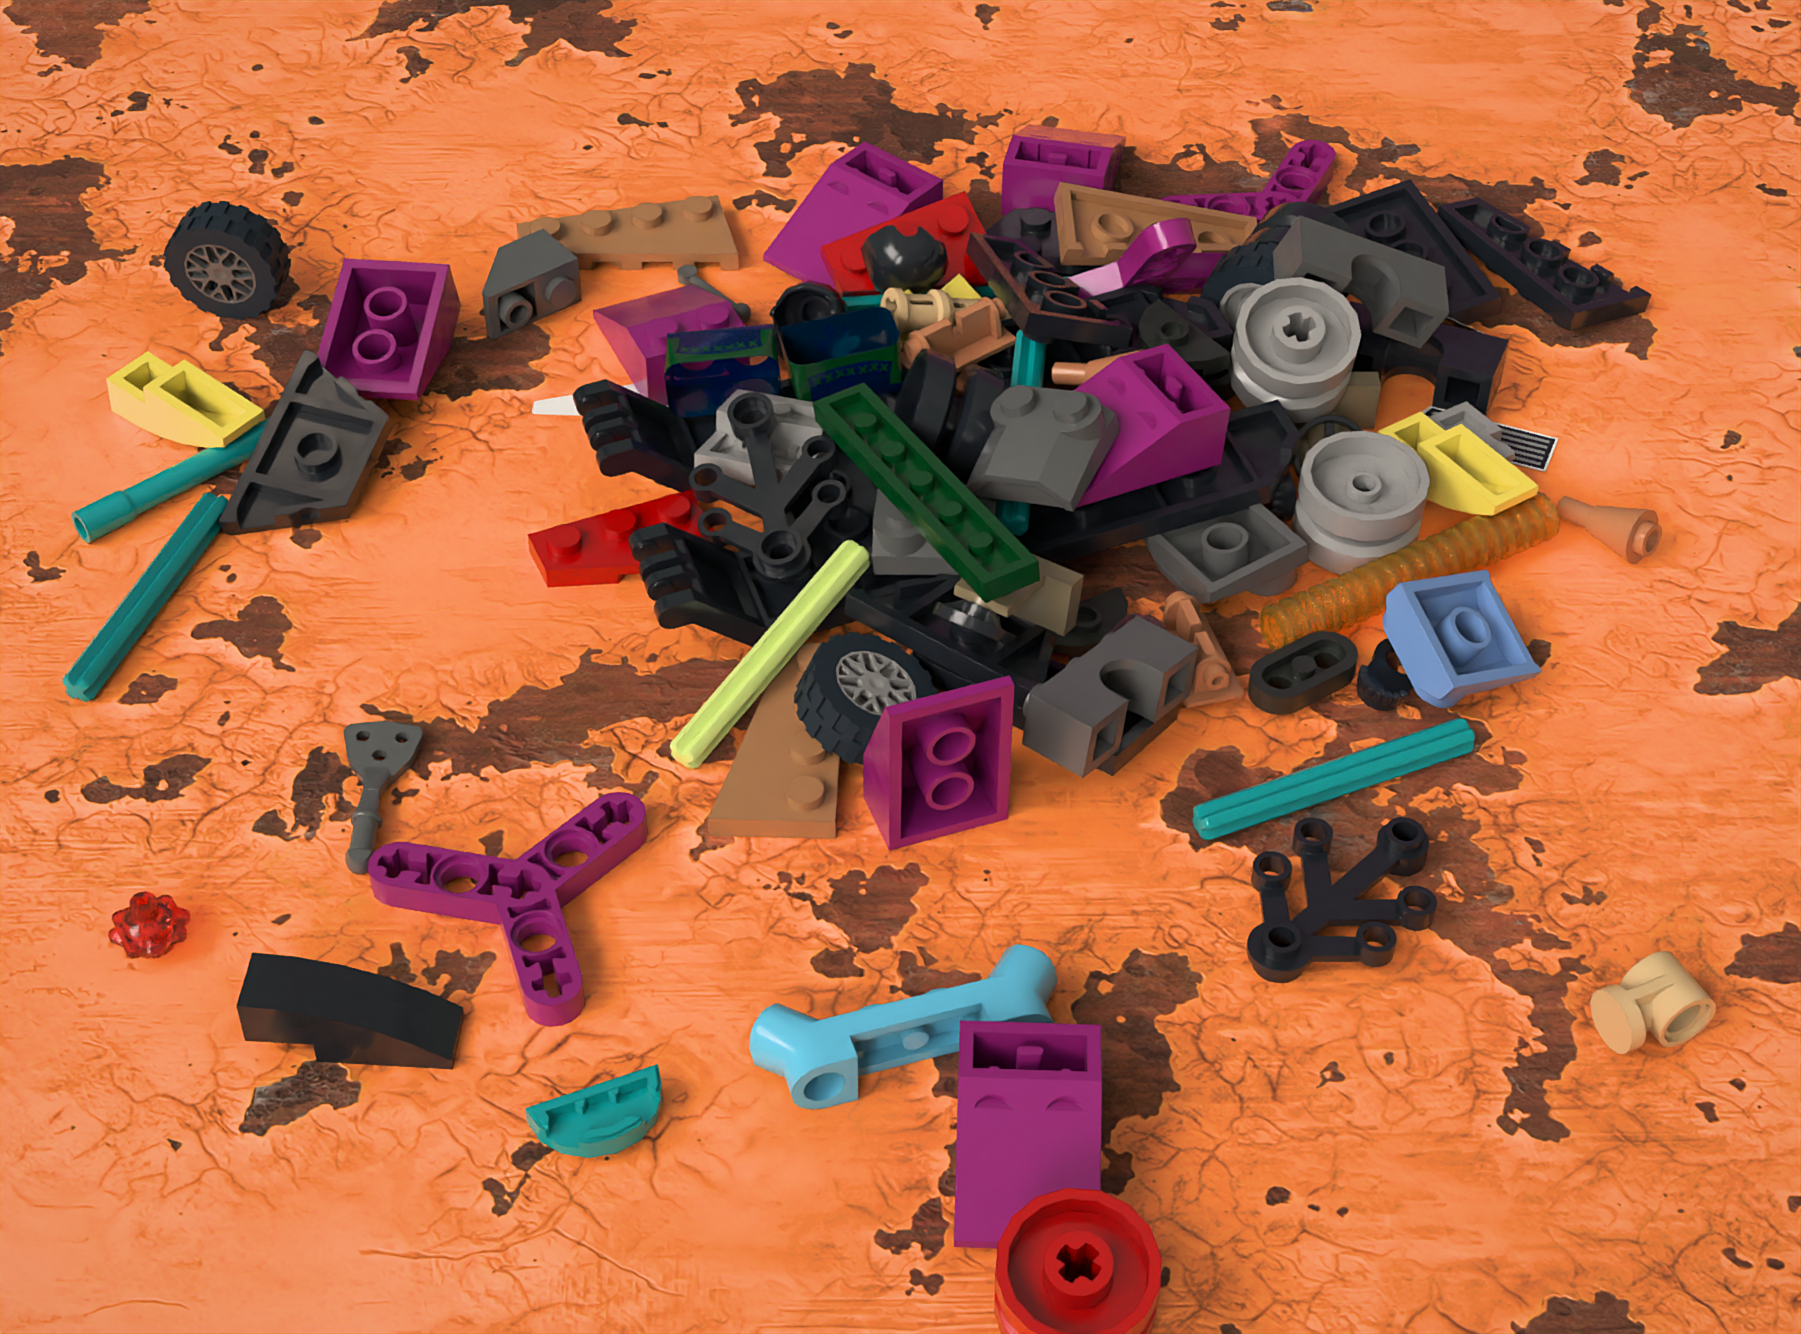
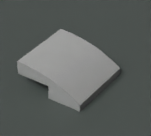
M737 389L716 410V432L694 453V468L704 463H712L719 466L724 475L744 484L755 485L746 443L734 436L727 416L728 407L736 397L753 391ZM764 394L771 400L777 419L776 428L769 441L778 482H780L801 456V449L806 440L817 435L830 436L815 421L813 402ZM817 453L813 458L824 457L827 453Z

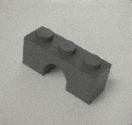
M1299 215L1273 251L1274 280L1302 277L1323 282L1339 293L1346 292L1353 295L1368 309L1374 333L1421 349L1449 314L1445 267L1301 215Z
M1136 616L1116 632L1111 631L1106 634L1098 645L1083 656L1073 658L1066 665L1065 669L1044 684L1039 683L1033 687L1023 705V715L1026 717L1022 745L1084 778L1119 751L1127 710L1155 723L1189 697L1198 647Z

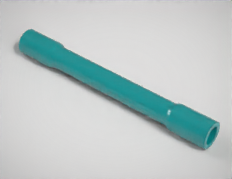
M270 417L259 422L225 447L207 448L125 490L114 491L72 512L71 519L76 531L86 543H90L132 522L139 514L250 459Z

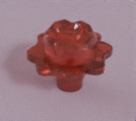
M139 892L131 897L129 907L112 914V923L115 927L108 933L109 941L123 947L128 958H160L173 949L174 944L187 939L188 932L185 926L191 921L190 912L178 907L170 895H161L156 898L151 892Z

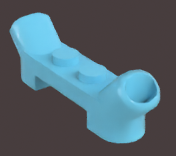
M1015 944L1005 949L987 979L951 988H937L923 995L886 1004H872L858 1011L819 1020L783 1004L774 1003L760 1013L752 1027L749 1041L750 1053L754 1065L786 1079L793 1102L801 1108L811 1110L822 1109L858 1100V1076L959 1051L960 1020L1054 1023L1045 1004L1055 990L1058 981L1056 969L1050 958L1041 950L1032 946Z

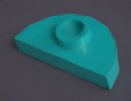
M658 1064L525 1108L527 1124L540 1142L562 1154L585 1158L617 1154L641 1141L658 1120L663 1103L662 1083Z

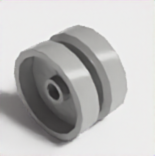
M1302 277L1276 279L1256 289L1241 306L1236 324L1233 346L1230 353V368L1228 369L1231 387L1242 403L1248 408L1278 399L1293 423L1309 422L1330 413L1346 394L1359 347L1361 330L1357 313L1344 295L1319 281Z
M1348 431L1321 439L1306 453L1301 469L1298 486L1299 496L1292 523L1293 532L1308 544V559L1329 572L1353 578L1378 577L1401 568L1414 555L1420 533L1422 515L1431 481L1425 462L1410 446L1389 435L1370 431Z

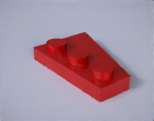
M965 191L821 246L820 256L841 297L879 295L881 293L875 289L870 281L861 253V247L867 237L889 225L895 226L904 236H913L917 233L918 227H923L935 240L945 244L949 262L946 274L933 289H942L958 274L971 287L989 286L966 253L970 233L986 234Z
M687 490L527 534L529 552L548 588L619 584L627 574H640L638 568L641 562L634 559L628 544V539L634 531L664 522L701 538L697 522L704 512L692 491Z

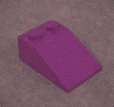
M344 258L317 355L321 366L337 379L341 376L357 389L360 397L419 401L451 348L461 308L450 265Z
M692 284L593 310L595 322L639 394L665 406L668 405L664 380L668 338H680L679 346L675 352L680 354H715L749 349V331L730 302ZM742 342H744L742 345H745L746 347L741 346L740 348H737L739 345H737L736 343L741 344ZM731 344H734V345L731 347V348H734L733 350H732V349L725 350V349H727V347H725V346H730ZM722 345V347L720 348V349H723L722 351H721V350L714 351L715 349H717V348H715L714 346L719 347V346ZM703 346H710V348H708V350L710 351L708 352L705 350L704 352H702V350H704ZM681 347H685V348L690 347V348L686 349L688 352L680 351V350H682ZM700 347L699 349H697L698 352L694 351L690 353V351H692L691 348ZM750 356L671 365L673 385L678 387L715 384L713 387L706 388L702 392V396L738 387L739 385H733L731 382L751 380Z
M1010 675L884 708L863 754V796L889 851L1008 819L1014 683Z

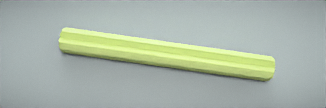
M847 540L838 547L672 740L670 744L671 755L677 762L688 769H695L702 764L866 571L870 564L868 559L870 554L865 547L859 546L853 540Z

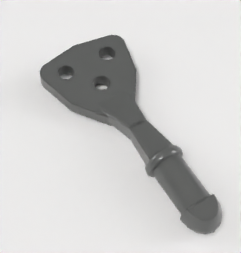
M384 720L354 723L346 726L344 729L349 766L363 784V792L359 804L351 816L353 829L350 847L345 853L346 865L354 874L364 875L368 873L369 858L375 852L378 830L382 827L383 823L380 815V800L385 790L412 767L424 742L422 729L418 726ZM362 738L368 739L366 741H359ZM400 740H407V741L404 742V743H399V742H398V741H400ZM378 757H384L383 760H375Z

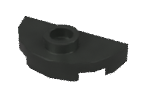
M1160 299L1145 309L1139 321L1140 349L1146 350L1169 344L1193 370L1203 369V376L1213 375L1230 368L1229 351Z
M1121 587L1080 601L1076 626L1065 636L1058 634L1054 653L1069 654L1068 661H1071L1075 657L1083 656L1098 645L1109 632H1116L1127 622L1128 601Z

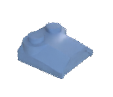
M1487 569L1402 582L1386 595V610L1382 619L1384 631L1417 695L1435 707L1451 708L1466 695L1532 679L1542 672L1538 664H1535L1503 605L1490 580L1491 576Z

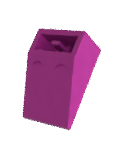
M1033 124L1022 128L1012 135L1003 161L1001 214L1007 215L1015 208L1029 209L1034 207L1055 212L1054 196L1059 182L1112 191L1126 144V136Z
M864 141L830 164L765 251L763 261L803 282L810 280L824 283L836 290L820 256L821 246L942 200L943 180Z
M1169 344L1118 357L1073 390L1096 396L1102 405L1116 413L1121 430L1076 508L1221 464L1231 408Z
M960 1020L954 1247L997 1249L998 1242L1012 1216L1037 1196L1067 1187L1101 1191V1025Z

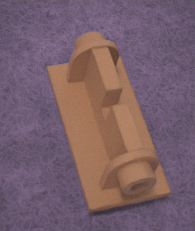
M983 297L977 303L955 313L956 326L953 328L952 322L944 318L919 331L915 330L909 333L908 340L902 343V367L909 371L920 350L927 348L954 357L958 373L969 365L976 364L1014 345L1016 337L1001 325V319L1007 316L1003 302L997 297L992 300L988 297Z
M1184 591L1170 594L1165 602L1163 620L1151 623L1198 647L1189 697L1183 700L1186 709L1243 698L1245 693L1203 612L1199 613L1200 605L1197 599Z

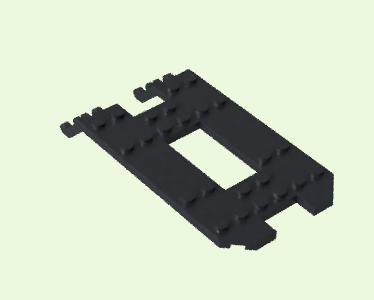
M1144 283L1084 298L1082 300L1086 303L1088 300H1097L1108 308L1107 321L1123 320L1133 328L1128 348L1122 349L1056 339L1054 343L1047 344L1043 388L1073 391L1079 387L1077 385L1053 383L1052 368L1055 362L1088 363L1092 360L1140 350L1139 321L1145 309L1158 299L1227 351L1232 349L1234 332L1213 300L1191 295L1187 302L1163 297V288ZM1010 318L1001 321V325L1016 337L1020 328L1014 319ZM1015 344L975 364L1002 373L1004 380L1003 392L1010 388ZM865 361L833 368L807 378L810 384L811 402L865 383L894 411L899 392L908 371L902 367L903 381L890 384V371L893 361ZM876 363H878V365L876 366L878 370L873 369L871 372H869V370L872 368L870 364L875 365ZM881 364H883L884 366L888 364V366L886 367L888 370L885 371L883 369L879 371L882 368ZM865 365H867V367L865 368L867 372H862L861 374H859V372L861 371L859 366L864 367ZM853 367H855V369L853 370L855 375L850 374L849 376H847L849 371H847L846 369L848 368L851 370ZM842 369H844L842 373L845 375H840L839 378L836 379V377L838 376V373H836V371L840 372ZM832 373L831 378H833L834 381L829 380V382L826 383L828 378H825L824 376H829V374ZM818 377H821V379H820L819 381H820L822 384H818V383H817V385L814 386V384H815L816 382L813 381V379H816V380H817ZM790 378L782 380L781 384L779 381L780 396L797 399ZM607 379L582 385L574 391L573 401L577 412L583 416L582 425L590 446L593 450L597 451L595 458L603 475L615 477L635 472L679 492L691 490L689 475L694 469V453L716 432V415L679 417L673 414L669 407ZM732 394L725 396V399L727 400ZM721 397L712 399L710 402L718 407ZM1278 399L1231 412L1221 464L1077 507L1074 511H1066L1065 508L1031 504L1028 530L1020 537L1014 536L1031 554L1057 564L1249 509V506L1270 503L1300 453L1301 434ZM836 443L839 456L838 466L828 474L816 475L787 511V523L790 527L813 501L812 491L814 487L824 480L833 479L843 483L850 506L847 513L835 520H826L809 542L813 554L811 565L802 576L786 583L769 582L757 573L752 555L741 550L733 552L664 522L638 529L628 539L634 559L641 562L638 569L642 581L645 583L647 594L650 599L656 601L654 612L661 627L675 629L689 624H696L751 647L758 642L838 547L847 540H853L859 546L865 547L870 554L868 558L870 561L869 567L847 593L852 590L863 589L870 598H879L894 595L896 582L915 578L930 579L937 575H874L872 559L873 517L878 488ZM715 480L705 481L700 486H709ZM828 497L823 502L831 503L839 497ZM846 594L813 633L857 621L844 614Z

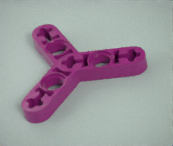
M1304 140L1296 143L1290 149L1262 192L1173 195L1160 200L1256 217L1258 224L1267 211L1282 203L1304 201L1315 205L1332 179L1336 153L1334 148L1325 142ZM1288 188H1299L1302 190H1293Z
M1174 218L1153 224L1144 229L1117 262L1069 277V279L1080 286L1078 297L1081 299L1141 283L1163 288V295L1201 294L1203 292L1202 288L1218 260L1228 253H1192L1197 245L1190 219Z
M613 792L605 794L570 818L516 860L409 842L386 844L377 849L369 858L368 872L374 897L378 901L391 907L500 925L522 1002L529 1018L539 1025L548 1027L563 1026L572 1022L581 1014L585 1006L582 973L561 908L627 859L646 842L648 835L646 809L644 803L630 793ZM570 851L582 852L589 857L584 863L573 867L561 866L555 862L559 855ZM458 877H470L478 881L474 888L463 893H454L444 888L449 881ZM524 891H530L525 894L523 899H520L523 896ZM533 935H548L556 940L554 945L544 951L532 952L521 947L522 942ZM554 973L560 996L549 997V993L544 990L543 976Z

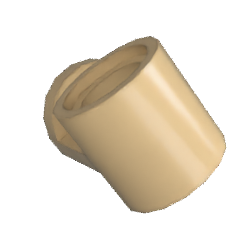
M1669 951L1656 952L1643 958L1627 972L1620 985L1611 984L1597 990L1592 994L1590 1001L1591 1015L1600 1037L1610 1049L1618 1054L1629 1053L1644 1045L1646 1032L1648 1031L1664 1047L1681 1045L1699 1034L1709 1024L1716 1012V1003L1673 953Z

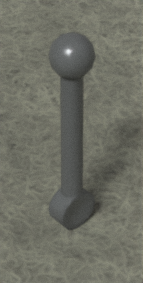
M684 265L678 268L677 275L680 284H692L730 302L743 323L750 319L751 309L747 304H736L701 279L695 266Z

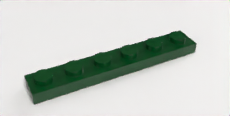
M865 383L813 402L815 421L985 603L1040 581L1039 561Z

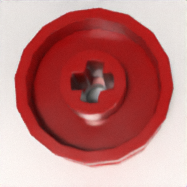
M1067 1187L1034 1198L1012 1216L997 1245L994 1315L1001 1334H1150L1155 1324L1156 1308L1161 1286L1162 1256L1151 1227L1128 1203L1100 1190Z

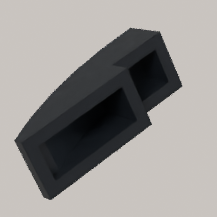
M253 952L236 1005L245 1041L313 1045L317 1062L452 1070L465 1016L462 1006L426 990L386 976L307 958Z

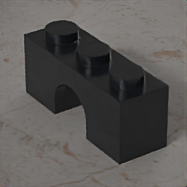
M1350 301V305L1357 313L1361 330V339L1351 372H1378L1381 388L1390 377L1401 374L1417 375L1434 385L1433 407L1447 410L1467 401L1487 417L1501 383L1509 340L1441 323L1420 349L1374 333L1371 315L1366 306Z

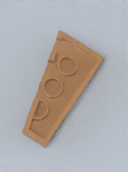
M1059 182L1054 196L1061 265L1105 266L1117 262L1144 229L1153 224L1174 218L1190 219L1197 245L1192 253L1229 254L1233 247L1242 246L1257 226L1256 217Z
M718 195L707 197L691 196L685 200L657 204L641 203L629 208L608 211L591 210L579 215L558 218L541 217L530 222L516 223L518 239L541 229L547 231L578 258L579 270H593L598 262H610L615 266L621 267V270H642L644 262H673V270H678L679 267L684 265L695 266V262H720L721 271H739L738 251Z
M804 643L766 687L708 816L709 836L836 839L841 757L833 752L830 754L821 747L822 744L819 741L811 738L806 732L807 727L797 716L798 706L797 703H794V694L798 688L796 686L821 643Z

